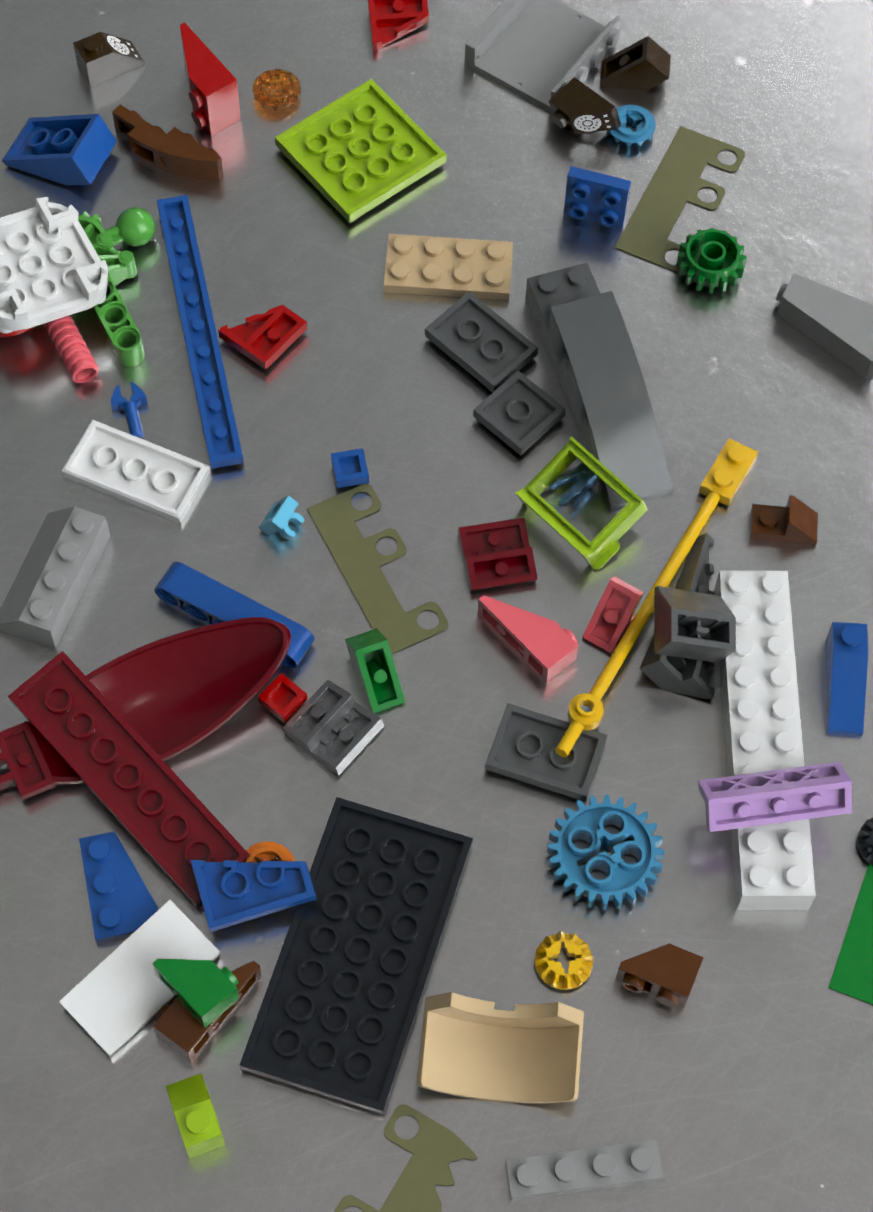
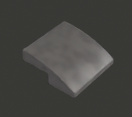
M327 680L282 727V730L317 761L337 775H340L384 727V724L379 716L357 704L351 693Z

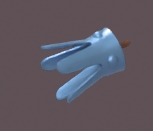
M580 463L577 468L573 469V472L556 479V482L552 483L549 488L554 490L573 482V485L560 498L559 505H565L581 492L572 506L574 509L586 490L597 484L598 478L586 465Z

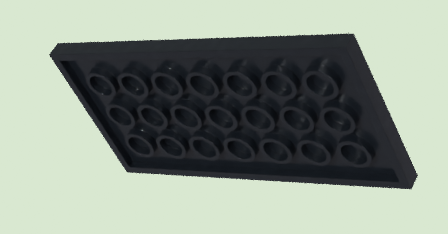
M336 797L309 872L317 899L297 905L241 1059L240 1069L383 1115L473 844V838Z

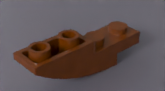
M121 104L112 111L115 131L128 139L130 154L158 169L188 178L220 181L224 177L220 155L214 149H208L197 142L191 134L183 133L176 127L166 134L159 126L151 125L136 111H130Z

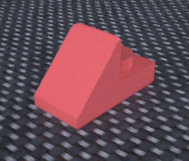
M615 576L612 577L582 637L612 654L635 617L634 612L644 592Z

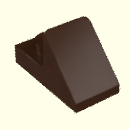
M789 495L786 507L752 504L750 539L807 545L817 544L818 513L795 496Z

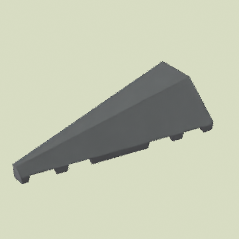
M708 533L697 537L674 589L714 595V592L709 590V577L714 574V565L709 563V548L714 545V539ZM653 636L639 669L662 690L702 699L714 697L715 688L709 686V672L715 669L714 662L654 654Z

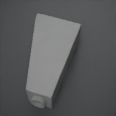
M793 273L789 283H782L778 291L776 301H779L780 305L777 315L865 379L872 381L873 304Z

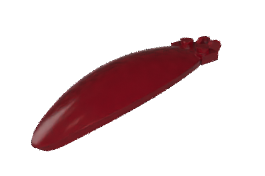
M264 617L242 618L211 624L174 634L141 646L102 665L87 674L86 677L162 760L166 761L212 734L258 693L283 662L291 643V633L283 623ZM25 721L0 732V767L6 764L9 770L8 773L0 775V790L6 789L15 783L21 799L25 800L56 787L55 784L84 783L30 722Z

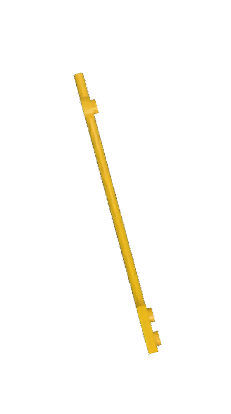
M730 438L727 440L700 486L699 493L706 496L705 500L590 692L578 694L570 701L567 716L571 724L555 749L558 755L567 757L582 731L593 730L601 723L604 713L601 699L654 611V588L656 586L668 588L718 502L726 506L730 505L756 461L758 451ZM588 706L592 711L585 712L580 707Z

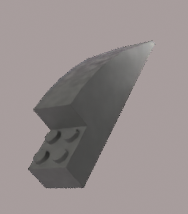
M588 263L527 278L525 301L586 450L642 500L672 493L673 486L653 408L631 339L613 292L609 291L600 294ZM598 477L610 509L628 504Z

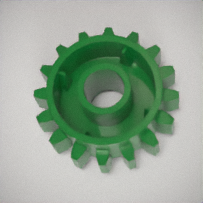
M714 228L699 229L693 236L687 235L686 243L681 242L676 265L680 266V276L687 275L685 282L687 285L693 282L697 283L696 290L700 291L705 286L708 287L709 293H713L714 287H719L722 292H725L727 283L735 287L737 279L743 277L747 256L743 255L744 246L738 244L736 236L732 237L725 230L721 231Z

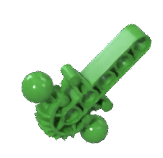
M133 207L120 213L115 226L104 230L98 214L89 217V214L84 211L78 217V221L100 260H106L108 267L106 300L90 309L117 361L125 367H135L144 360V347L140 332L115 286L125 279L134 278L137 275V268L131 251H117L114 249V246L122 242L133 247L147 244L152 240L155 233V221L147 210Z

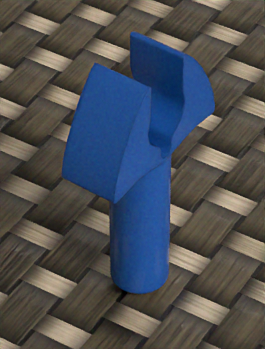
M130 382L133 395L130 397V401H127L126 398L122 397L118 384L111 398L112 411L123 410L130 434L142 438L144 433L138 407L148 404L146 395L140 387Z

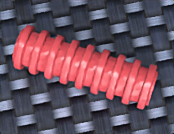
M69 315L43 324L52 342L55 344L56 350L63 359L64 365L71 374L72 380L76 383H84L93 379L98 374L99 367L95 363L94 357L91 355L89 348H87L86 342L83 340L71 316Z

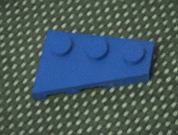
M115 831L79 838L96 943L102 944L129 938L159 908Z
M191 860L211 932L317 899L306 861H261L260 863L230 860H223V862Z

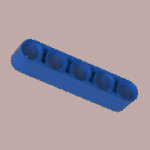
M175 561L171 564L154 589L156 595L161 600L207 625L250 617H264L283 623L290 630L291 643L281 664L290 668H297L315 640L311 631L301 624L180 562Z

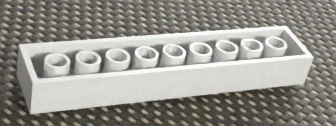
M719 571L714 589L715 595L722 597L736 617V651L719 662L727 776L803 767L805 765L788 571ZM809 819L731 829L736 910H809L816 897Z

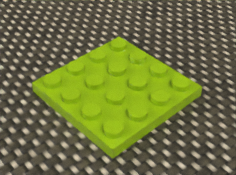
M372 79L275 137V145L349 223L446 163L447 154Z

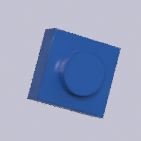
M363 448L331 453V463L337 488L369 483V473Z

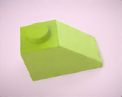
M202 1073L167 1085V1093L189 1159L225 1146V1141Z

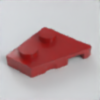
M367 0L373 51L381 49L429 22L427 0Z

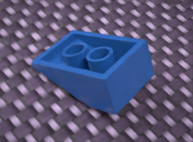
M99 114L34 117L28 119L2 159V162L6 166L67 186L91 185L103 163L109 157L117 140Z

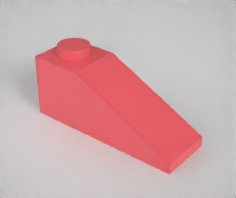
M483 595L478 599L477 615L545 684L576 661L579 645L575 635L570 630L562 629L553 620Z

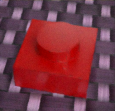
M283 673L258 696V702L283 723L308 700L307 693Z

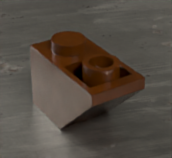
M668 943L622 961L615 980L622 982L621 985L629 991L635 993H642L644 991L656 996V1000L665 1006L677 1007L678 1005L684 1008L704 957Z

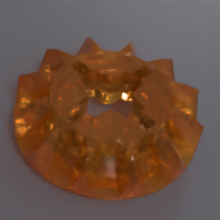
M271 69L261 73L255 79L253 94L255 101L260 102L263 109L270 106L276 111L278 107L283 106L288 109L290 103H297L298 96L301 94V86L298 78L293 73L283 69ZM282 87V93L276 92L272 95L271 89L278 90Z

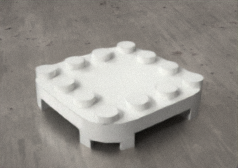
M48 197L36 198V207L0 218V332L11 333L17 330L29 329L90 309L106 300L108 286L106 260H100L78 221V211L72 205L67 208L61 204L48 202Z

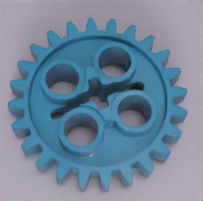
M605 794L603 803L598 804L596 798L592 795L590 796L589 806H585L582 801L577 800L576 812L566 807L564 810L565 820L556 818L555 828L557 830H550L549 840L554 843L547 846V854L553 855L549 859L548 867L558 868L554 872L553 879L554 881L565 879L562 887L563 892H567L572 888L576 890L574 895L575 902L583 895L588 897L587 907L591 908L595 900H600L602 910H606L608 901H613L617 909H621L623 898H626L632 905L635 904V892L645 897L648 892L646 884L655 886L657 877L654 873H661L663 864L658 860L663 859L665 850L657 847L662 844L663 837L658 835L652 836L656 832L657 823L646 825L649 813L646 811L640 815L635 814L637 807L635 802L628 809L623 807V797H620L616 804H611L609 795ZM609 824L616 825L621 832L610 834L604 829V826ZM629 837L633 838L634 840L623 842L625 839ZM581 839L586 841L590 847L578 849L572 842ZM603 848L604 852L599 853V849ZM612 850V854H611V855H608V854L606 853V852H609V851ZM626 854H632L639 862L633 865L627 864L621 857ZM588 861L587 864H585V865H583V866H578V865H577L578 862H579V863H583V862ZM596 869L602 870L606 873L607 878L596 880L589 872Z

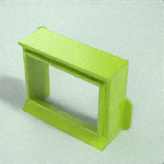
M571 436L569 438L570 441L523 489L515 492L523 505L527 508L530 507L576 549L593 569L599 570L619 551L620 543L618 540L648 509L644 501ZM577 458L628 503L591 542L540 496Z

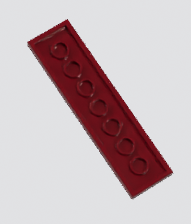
M63 651L8 695L13 705L195 906L201 903L202 900L191 860L246 862L250 857V854Z

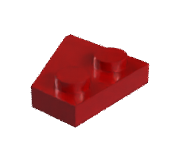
M284 305L269 309L264 314H255L245 318L246 323L229 329L227 325L222 326L218 332L222 340L266 370L307 330V321Z

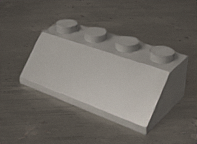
M77 507L66 508L47 514L0 609V631L54 649L57 648L110 538L105 516Z

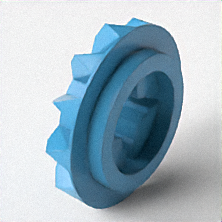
M623 105L616 108L621 126L615 130H608L609 135L615 137L616 143L622 141L626 143L627 147L632 143L641 146L645 140H651L655 132L656 122L653 115L647 109L638 105ZM626 122L630 123L632 127L636 126V131L626 128Z

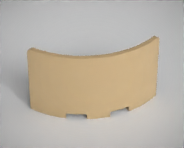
M454 992L425 998L417 1083L420 1087L459 1097L507 1103L544 1104L574 1102L577 1100L583 1035V1011L561 1002L515 1004L514 1011L494 1009L495 1002L470 998Z

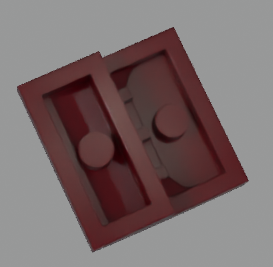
M525 517L458 528L462 555L471 591L538 580L533 550L529 544Z

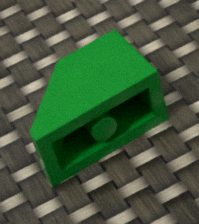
M378 628L345 639L353 669L372 713H377L406 702L388 639Z
M157 959L152 963L156 976L204 1028L239 999L236 987L239 983L237 978L226 966L219 969L212 960Z

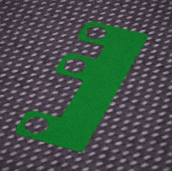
M868 864L828 988L873 1005V866Z

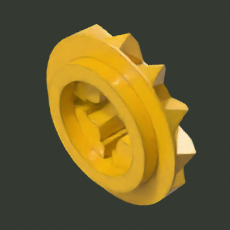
M559 931L557 934L546 936L536 949L534 963L539 977L547 985L555 989L569 990L582 985L588 979L593 967V955L589 949L588 942H584L576 933L568 934ZM561 947H564L568 957H574L575 959L569 962L567 973L564 972L561 962L553 960L559 957Z

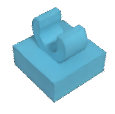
M289 495L275 502L260 524L259 529L268 536L279 532L285 539L293 538L296 533L289 528L288 522L291 521L294 525L299 526L305 521L299 513L294 512L299 503Z

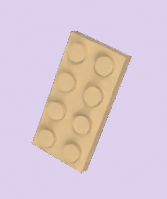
M389 234L384 292L463 297L470 291L478 299L509 301L513 242Z

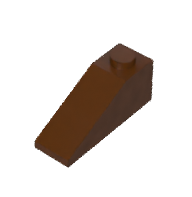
M255 961L231 971L239 982L236 985L239 999L206 1028L176 998L171 1005L166 1003L157 1012L154 1018L155 1024L153 1025L156 1036L192 1063L260 979V965Z

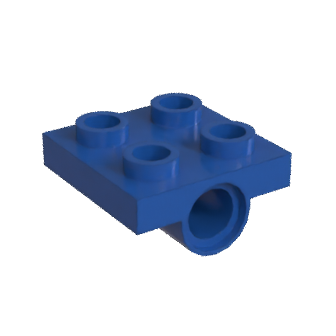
M570 166L567 175L563 214L576 219H585L601 223L604 226L623 229L631 181Z

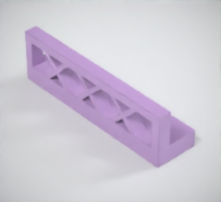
M840 762L698 780L699 792L705 801L706 826L709 832L852 813V780Z

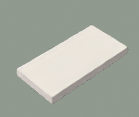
M93 419L62 469V475L65 478L179 524L184 520L211 472L209 465Z
M169 900L64 996L59 1003L109 1057H112L157 1014L163 1005L169 1003L175 997L156 976L152 963L157 959L214 961L220 955V951Z

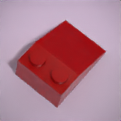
M184 22L180 24V32L189 86V98L193 109L191 116L197 127H203L212 137L241 120L237 79Z

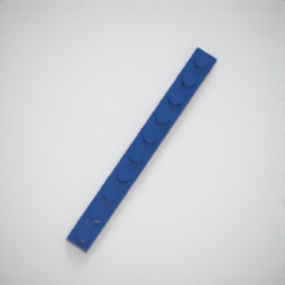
M188 196L157 200V206L211 469L241 464L244 463Z

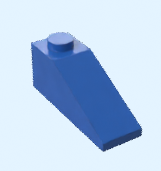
M832 622L827 635L826 688L827 733L863 735L868 667L867 624Z

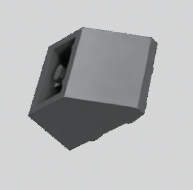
M660 586L654 588V654L719 663L736 651V617L721 596Z

